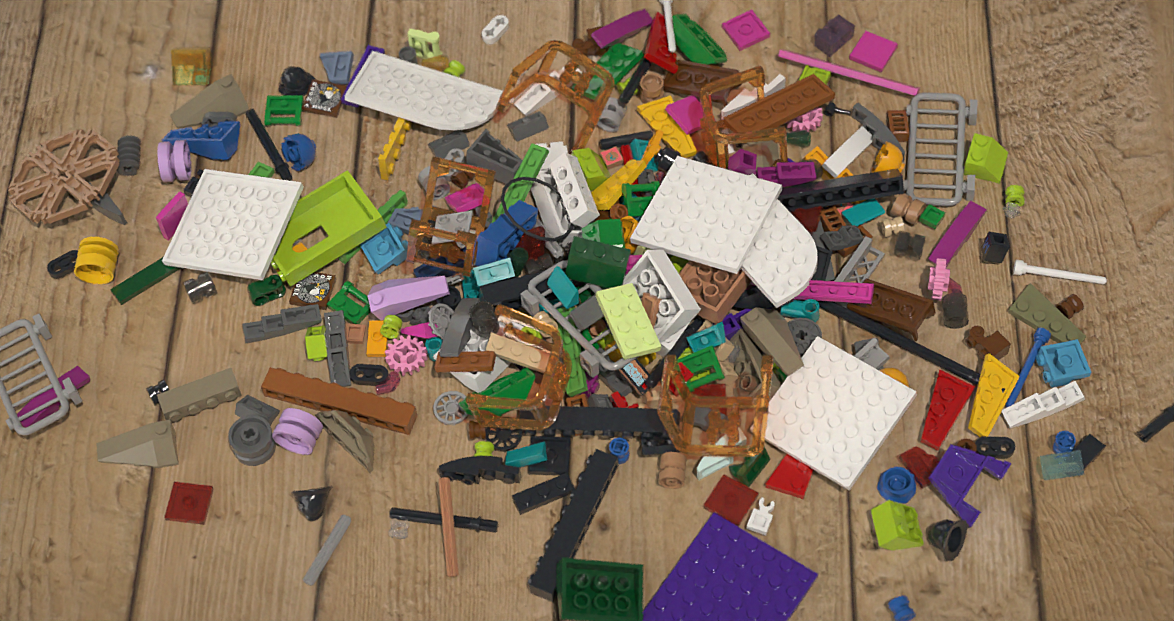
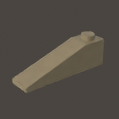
M740 329L729 341L734 346L730 353V361L733 362L734 371L739 376L735 381L734 396L740 409L744 410L769 403L781 386L776 375L743 329Z

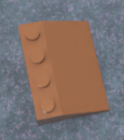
M691 260L679 273L701 309L697 314L715 324L725 318L752 281L741 268L735 274Z

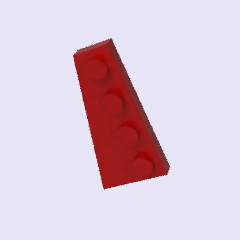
M656 12L653 16L644 58L675 74L678 71V65L675 64L677 55L669 51L665 15Z
M939 369L921 437L922 443L939 451L974 392L975 386Z
M786 454L766 482L765 488L804 499L814 469Z

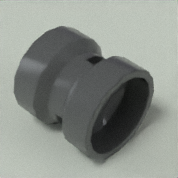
M405 46L399 50V59L418 65L416 51L413 47Z

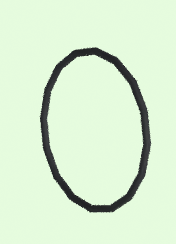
M519 177L510 180L503 187L501 203L504 213L513 225L526 235L543 241H557L566 238L573 230L574 225L571 223L570 228L564 235L555 238L541 237L528 232L516 223L507 210L504 198L506 189L512 183L521 180L535 181L549 187L561 197L558 190L551 184L537 178Z

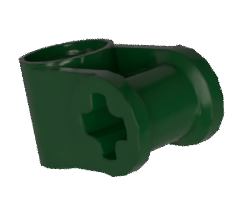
M271 275L263 280L254 281L247 287L254 306H262L283 297L286 293V288L279 275Z

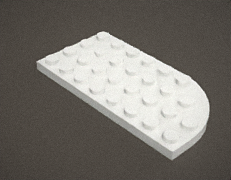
M372 51L345 94L346 101L439 130H462L483 124L497 113L506 97L505 91Z
M778 199L741 266L744 273L776 308L806 289L816 272L818 263L817 248L812 236Z

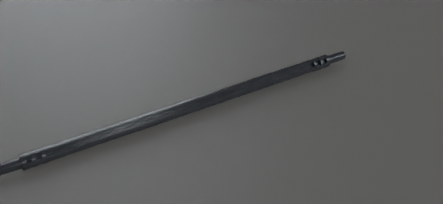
M816 300L819 303V307L978 385L980 373L833 301Z

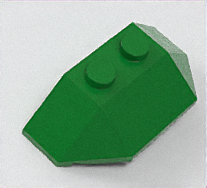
M687 14L673 15L675 43L680 51L685 53L690 59V62L707 65L727 62L726 52L706 30L691 20Z
M621 219L597 220L582 228V237L585 239L625 248Z
M526 367L521 371L506 375L491 383L484 391L471 393L463 401L459 402V406L467 414L487 420L499 418L502 414L514 410L525 403L536 378L535 374Z

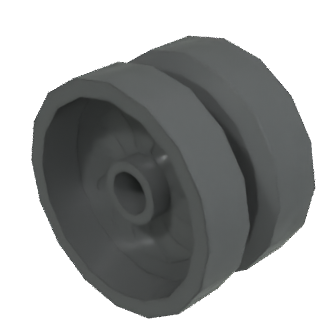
M258 415L244 416L235 421L229 429V442L235 457L240 463L247 466H258L271 459L275 453L276 442L272 438L273 432L270 424L264 418Z

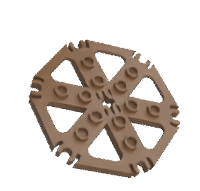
M77 129L40 143L42 148L36 146L38 150L36 153H28L31 158L25 156L8 187V192L11 194L8 196L9 201L33 223L35 221L36 224L40 220L44 224H50L88 209L86 204L92 207L91 201L93 199L99 201L100 197L98 194L103 197L119 166L118 150L96 131H91V129H88L87 133L83 129ZM70 143L62 160H59L52 154L54 149ZM93 144H98L104 149L103 152L84 158L89 147ZM33 167H39L45 172V174L24 181ZM107 170L99 187H92L83 179L97 172ZM66 191L79 201L75 207L64 209L59 213L56 212ZM44 193L36 209L33 211L24 205L27 199Z

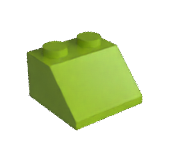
M974 133L965 164L964 175H975V178L1000 184L1008 152L993 137Z
M584 148L572 151L571 155L577 157L590 191H594L611 177L602 158L592 149Z

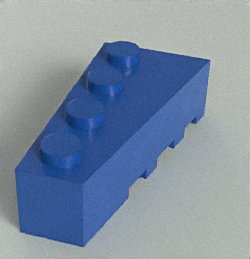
M518 200L509 207L508 212L516 223L530 232L536 224L538 208L521 200ZM505 213L501 214L494 223H491L484 232L478 235L476 266L506 259L509 251H514L517 248L520 238H525L526 234L514 226Z

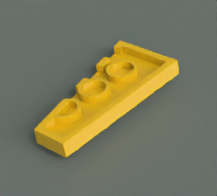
M671 96L637 106V111L655 132L658 129L664 132L661 139L668 147L680 152L683 158L695 156L697 150L690 135H687L665 110L667 105L674 103Z
M398 117L394 125V132H391L389 135V144H385L383 148L384 154H380L378 158L381 179L388 181L390 174L394 173V163L400 157L401 145L405 144L406 132L410 130L412 121Z
M644 160L628 161L622 168L591 192L597 210H609L623 195L622 184L630 183L631 185L647 167Z
M991 354L985 355L968 425V429L979 437L989 436L1020 377Z

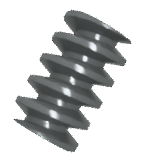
M128 135L118 140L117 150L119 155L117 157L120 162L117 172L124 176L137 174V169L140 167V138Z

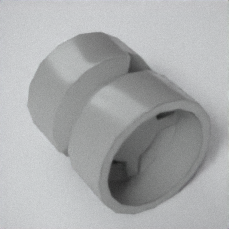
M616 98L606 99L602 111L597 118V125L607 132L618 131L627 111L625 103H621Z
M428 166L419 173L418 179L429 199L439 200L450 192V185L438 166Z

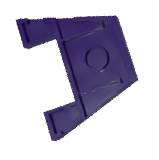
M951 444L928 479L959 518L967 520V527L971 528L981 512L963 500L982 469H985L1001 480L1011 463L996 460L991 456H983L975 451Z

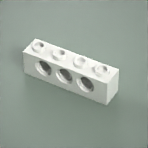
M564 152L549 165L552 171L551 175L556 181L557 190L563 199V206L569 215V221L573 225L583 228L599 216V212L577 157Z

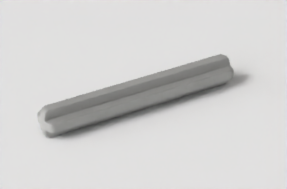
M537 219L536 224L532 228L535 233L541 237L553 238L542 222ZM542 240L555 258L563 256V249L557 241Z
M341 515L304 576V583L310 586L314 585L350 525L351 518L349 516Z

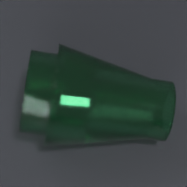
M806 130L784 132L783 143H789L805 148V146L809 147L811 132Z
M520 247L514 248L510 253L515 276L521 275L529 259L528 252Z

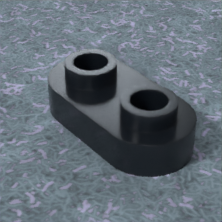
M71 250L50 261L47 265L49 275L52 278L58 279L73 272L76 263L74 261L78 257V250Z
M356 364L350 369L351 380L356 384L381 386L389 380L388 370L383 365Z
M980 437L975 442L977 454L994 458H1010L1014 454L1016 447L1015 442L1008 437Z

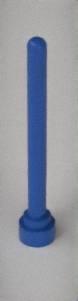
M1044 328L1036 329L1033 336L1035 343L1019 374L1020 377L1005 404L1006 408L1015 404L1040 347L1048 343L1051 337V333Z

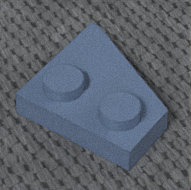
M353 52L320 53V58L330 82L349 84L354 59Z
M430 206V209H419V207L395 209L388 223H391L394 227L398 226L404 233L422 238L429 226L428 221L436 206Z

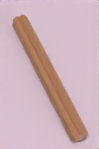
M444 477L438 481L446 568L449 577H456L459 575L451 485L450 479Z

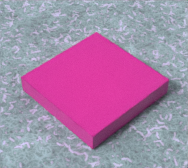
M752 9L722 23L723 30L739 51L770 37V32Z
M865 31L850 54L849 59L882 73L896 51L898 44Z
M695 96L681 99L667 105L665 108L687 135L713 125L715 119Z
M474 183L445 197L446 203L456 213L469 211L492 200L490 194L478 183Z
M180 191L156 216L163 238L168 241L175 234L188 206L185 194Z

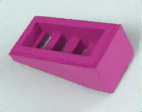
M430 322L401 329L402 334L426 339L438 337L436 333H432L433 329L431 325H428Z

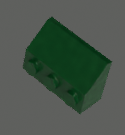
M574 236L565 274L571 280L608 289L621 286L624 283L631 250Z

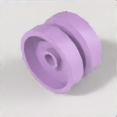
M186 140L175 141L173 146L169 141L158 143V165L163 182H173L176 176L180 181L191 179V157Z
M286 408L279 418V424L276 425L272 438L277 444L288 451L309 455L313 452L316 445L315 439L319 438L323 425L316 417L305 411Z

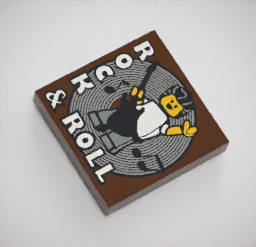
M312 79L302 110L337 118L342 106L341 98L347 86Z
M314 272L294 284L289 300L290 305L309 306L318 304L319 309L327 310V303L332 295L336 275Z

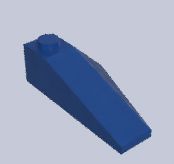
M222 121L218 122V126L209 127L208 124H205L195 130L192 127L170 130L162 139V142L169 141L173 146L175 141L186 140L190 152L212 159L228 160L238 148L240 122Z

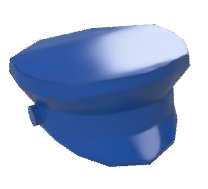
M893 467L881 474L877 489L886 501L891 500L906 504L916 493V482L913 473L911 474L907 469Z

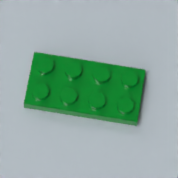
M621 43L615 44L571 88L574 93L599 102L644 57V54L641 50Z

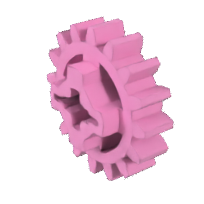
M817 107L786 122L787 128L793 127L792 132L799 130V134H802L803 131H806L808 134L809 129L815 131L816 126L820 127L823 118L822 108Z
M937 258L936 266L930 268L928 290H932V300L941 301L942 293L948 290L950 269H946V259Z
M410 335L407 336V339L400 336L399 341L394 338V344H388L389 350H385V359L389 369H394L396 374L401 371L402 376L406 372L413 375V370L419 372V366L424 367V361L428 359L423 341L419 342L418 337L412 340Z

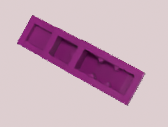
M642 9L598 29L591 36L602 49L621 43L627 37L638 34L640 30L651 27L653 18L646 9Z
M814 162L777 163L776 167H757V170L753 173L759 179L781 184L782 187L816 180Z
M970 201L949 227L928 260L936 264L937 258L946 259L947 268L954 255L956 256L965 241L969 240L987 212V209Z
M78 365L58 378L62 389H65L62 381L67 378L71 379L77 389L90 382V376ZM54 388L37 395L17 413L18 418L56 398L57 395ZM57 401L21 420L20 423L24 428L29 427L57 412L61 404Z

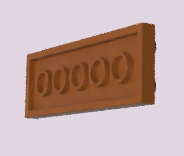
M812 74L723 117V123L743 143H746L835 99V92L815 74Z

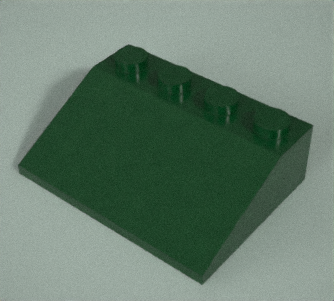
M562 558L557 563L556 586L560 620L643 621V564Z

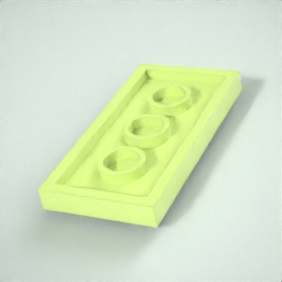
M633 283L596 291L597 301L624 360L661 350L662 346Z

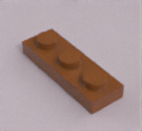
M495 351L461 352L458 357L440 356V352H438L435 370L436 372L493 371L496 354Z

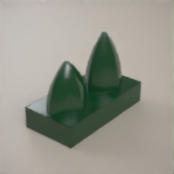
M758 445L755 450L743 453L744 464L729 466L731 474L739 479L741 485L745 488L751 486L771 460L766 448Z

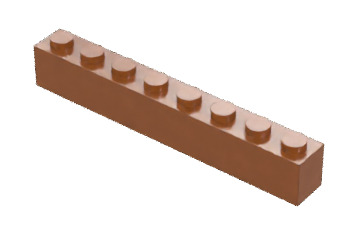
M270 367L261 386L266 397L321 412L332 410L346 412L351 417L355 416L359 422L410 435L418 416L416 407L409 402L402 403L390 397L383 398L371 392L364 393L353 387L346 388L334 382H323L319 378H308L300 373L293 374L282 368L275 369Z

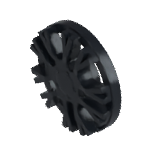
M510 417L494 419L486 428V441L491 443L497 441L494 444L495 451L506 452L514 450L522 441V431L519 429V423ZM501 421L502 426L497 427L496 423ZM515 424L517 428L511 430L510 428ZM489 435H495L494 438L489 439ZM503 443L504 447H499V444Z

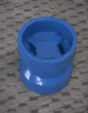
M1069 431L1059 432L1053 444L1054 453L1062 458L1068 457L1075 446V436Z
M624 438L613 439L609 444L610 454L617 456L618 463L623 464L629 459L628 441Z
M905 595L896 597L888 603L890 611L895 614V621H910L916 616L914 610L909 607V600Z

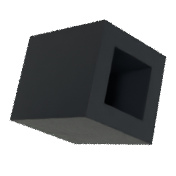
M988 231L981 246L984 261L1003 262L1010 248L1007 234Z

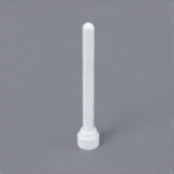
M660 0L664 5L669 51L673 53L676 51L671 12L673 0Z
M1015 260L1013 275L1021 276L1022 274L1032 273L1097 284H1106L1107 279L1102 276L1030 266L1024 263L1023 260Z

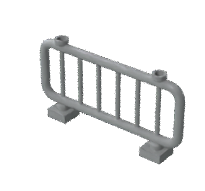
M924 92L914 96L911 100V105H907L906 114L910 116L907 180L903 179L904 191L912 197V200L918 199L925 202L926 205L954 206L962 200L963 193H966V201H974L975 175H968L967 182H963L965 118H969V125H976L978 100H970V107H966L964 98L958 94ZM920 100H948L958 102L959 107L958 110L918 109V102ZM918 112L958 114V125L917 123ZM917 127L958 129L957 140L916 138ZM916 142L957 143V155L916 153ZM915 157L956 158V170L915 168ZM915 172L956 174V185L914 184ZM914 187L955 189V197L952 199L920 198L914 195Z
M568 260L556 263L530 280L528 290L520 293L522 306L534 317L539 312V304H541L585 349V351L580 353L581 366L592 377L599 374V364L605 369L612 371L624 367L637 358L634 357L626 360L622 358L614 363L607 361L604 356L617 349V344L602 354L592 344L611 332L610 328L591 341H588L580 333L584 329H576L568 321L572 318L571 315L564 317L556 309L562 303L558 302L552 305L545 298L552 290L549 289L541 294L536 289L537 284L551 276L556 266H559L561 269L567 268ZM585 283L586 285L578 291L580 294L590 288L596 294V291L602 289L599 286Z
M39 313L33 316L34 325L29 320L20 319L0 329V337L20 327H26L27 333L1 346L0 351L30 336L33 343L31 347L0 362V367L33 349H36L39 356L38 359L2 378L0 377V397L9 415L6 423L10 430L15 429L20 435L33 434L61 419L69 410V399H72L75 405L82 402L79 392L70 378L62 381L65 389H62L38 337L40 334H42L45 340L52 337L47 324ZM42 362L45 369L44 372L6 391L3 381ZM46 374L48 375L51 382L50 385L12 404L9 398L10 393ZM54 388L57 395L56 398L18 418L15 407ZM57 401L60 402L61 408L57 412L29 427H22L21 420Z

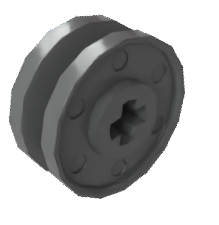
M796 318L788 322L793 339L802 358L816 337L822 338L821 329L814 321L807 318Z

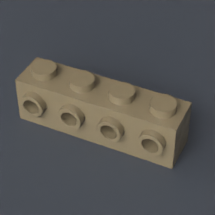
M232 368L157 395L165 419L171 420V422L242 396Z

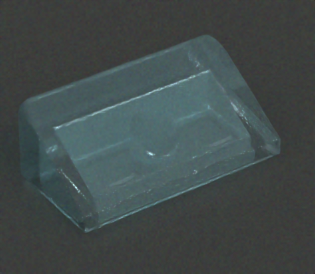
M1081 450L1040 456L1044 480L1084 475Z

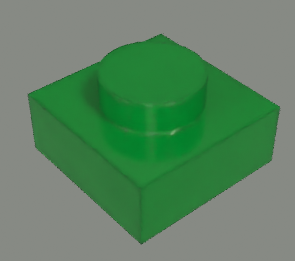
M929 204L920 216L919 221L936 230L945 217L946 212Z

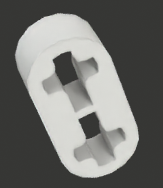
M496 16L483 29L482 39L484 43L494 44L509 29V22L506 16Z

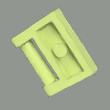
M409 29L407 33L409 46L415 49L418 58L434 62L442 61L443 54L439 47L440 36L438 32L427 33L421 30ZM428 42L432 43L433 52L429 51Z

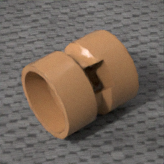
M649 73L641 78L640 98L643 104L664 98V82L660 75Z
M905 193L899 194L893 204L891 214L897 217H905L907 222L916 225L925 210L926 203L918 199L912 200V197Z
M666 452L661 455L660 468L662 470L659 472V484L670 489L684 486V471L686 470L687 460L685 455L678 452Z

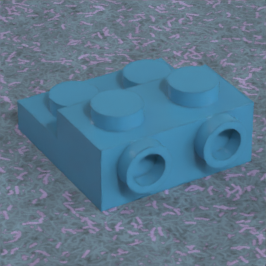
M391 223L386 224L387 228L360 244L377 274L383 272L393 263L398 266L411 256L409 250L412 248L407 240L403 241L401 237L404 235L402 230L398 226L394 227Z
M1078 339L1041 346L1038 355H1036L1038 366H1042L1044 369V382L1049 383L1051 388L1067 385L1071 380L1090 377L1092 373Z

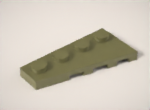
M1031 283L1009 308V314L1035 330L1037 328L1048 330L1051 333L1050 339L1057 343L1078 339L1081 346L1085 341L1086 335Z

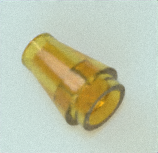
M443 54L422 59V66L443 72L449 67V60L447 55L443 56Z

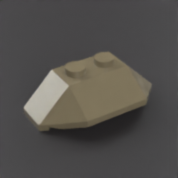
M336 410L318 412L316 418L322 423L323 429L371 473L373 471L375 447L373 442L374 436L367 428L363 429L360 426L359 420L355 416L351 417L346 412Z

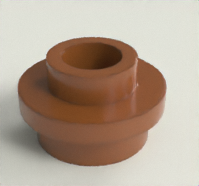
M617 203L611 206L610 216L612 219H622L628 216V210L624 205Z

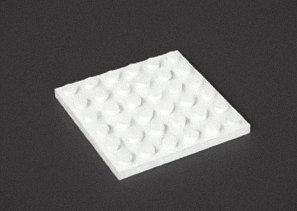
M677 156L631 235V243L654 250H664L667 254L737 274L780 195L782 185Z
M204 169L162 262L169 266L263 280L304 188L302 182Z
M817 336L801 358L804 366L786 378L750 430L755 435L847 490H850L913 402L917 392Z

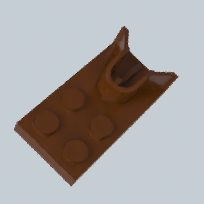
M676 60L675 64L678 65V71L675 74L668 71L663 80V90L708 98L712 102L721 103L725 108L728 105L727 97L731 90L741 86L743 81L737 69Z
M866 278L863 283L874 284L872 304L849 302L847 308L860 315L909 332L916 342L919 338L917 330L925 318L932 317L936 313L933 300Z

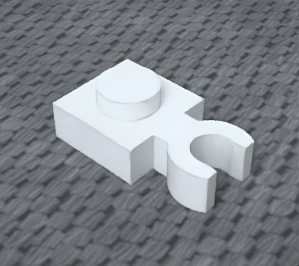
M761 498L759 510L753 509L747 529L766 536L773 519V515L769 513L774 510V501L771 502L770 506L766 507L763 505L764 498Z

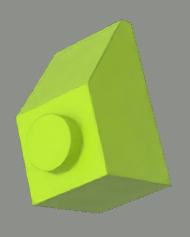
M325 325L307 328L305 341L308 359L320 361L327 357L328 348Z

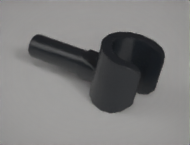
M834 103L827 104L824 114L828 117H832L834 112L846 115L851 113L849 110L837 108Z

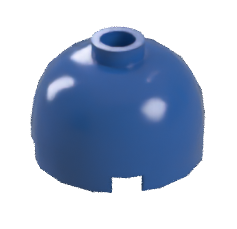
M300 133L283 138L285 142L281 144L285 160L287 162L290 161L294 165L291 166L292 169L300 171L312 164L316 155L314 141Z

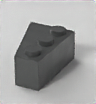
M487 129L482 132L467 150V164L470 167L505 184L514 179L523 161L512 150L506 149L498 138L492 137Z

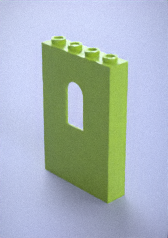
M347 170L298 200L273 256L271 265L274 270L279 269L278 275L283 282L287 281L291 287L384 230L387 226L381 214ZM319 226H322L328 234L327 238L304 252L298 253L292 249L295 241Z

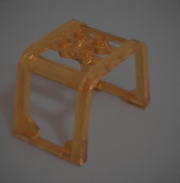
M558 40L548 41L512 69L496 109L504 113L522 94L536 83H543L582 108L589 115L581 131V137L570 152L572 154L573 150L585 148L615 83L612 75L605 68L569 44ZM558 51L571 58L564 66L565 71L559 76L560 81L548 75ZM543 58L537 73L531 75L515 88L526 72ZM579 64L586 68L582 74L576 71ZM596 75L604 83L592 104L581 95L586 92L589 82ZM570 81L576 84L574 87L575 91L566 86Z
M757 66L708 83L701 89L699 95L703 118H700L699 121L701 129H704L701 132V139L712 166L728 170V144L770 140L776 144L779 143L780 159H776L771 167H776L777 163L788 162L785 126L726 134L721 132V130L728 128L723 123V119L715 121L712 113L711 94L738 84L749 82L757 88V101L764 98L765 74L762 66Z
M435 156L432 157L421 220L412 219L409 227L406 260L408 263H421L463 273V276L471 277L472 268H474L477 256V238L481 232L485 231L496 171ZM450 168L475 174V181L485 188L480 216L472 215L470 229L476 230L475 234L458 230L457 233L432 228L431 223H428L429 220L436 221L437 216L459 213L433 206L437 177L449 174ZM424 236L430 238L436 236L453 240L437 244L422 242ZM456 242H461L465 245L466 252L460 251L461 248L458 247ZM419 250L429 251L431 258L443 256L447 257L451 263H456L459 259H463L464 268L417 258Z
M499 304L494 314L498 321L503 322L505 326L503 332L506 338L550 353L539 391L530 400L467 393L465 401L481 427L526 430L546 429L555 422L572 372L571 357L563 346L560 332L554 326ZM512 322L550 335L554 339V344L514 328ZM547 396L548 399L552 400L549 412L544 404ZM478 407L531 410L536 420L500 417L489 411L480 410Z
M666 355L657 413L675 448L681 453L692 456L749 457L760 454L764 449L774 357L762 355L760 371L762 389L759 395L754 397H721L692 394L681 373L676 355ZM670 376L682 400L685 402L681 433L674 421L672 398L668 394ZM696 407L712 408V411L708 414L709 428L706 430L708 445L691 444ZM720 408H732L728 414V421L721 419ZM740 408H755L752 445H736L740 440L738 427L741 425ZM719 432L726 433L728 445H716L720 440Z

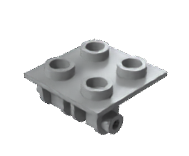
M473 211L437 216L432 244L456 241L460 248L467 246Z

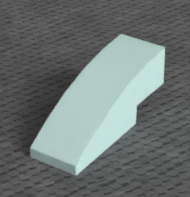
M739 426L725 434L708 450L697 467L698 480L732 464L734 454L746 448L747 438Z

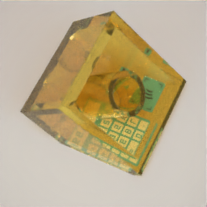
M175 47L171 49L173 85H209L212 65L211 47Z

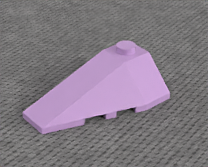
M445 276L391 279L372 286L368 294L371 312L377 318L383 320L387 315L399 314L448 295L450 292Z

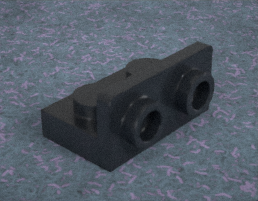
M680 429L679 437H673L672 440L661 439L659 436H654L653 439H643L641 436L643 455L683 452Z

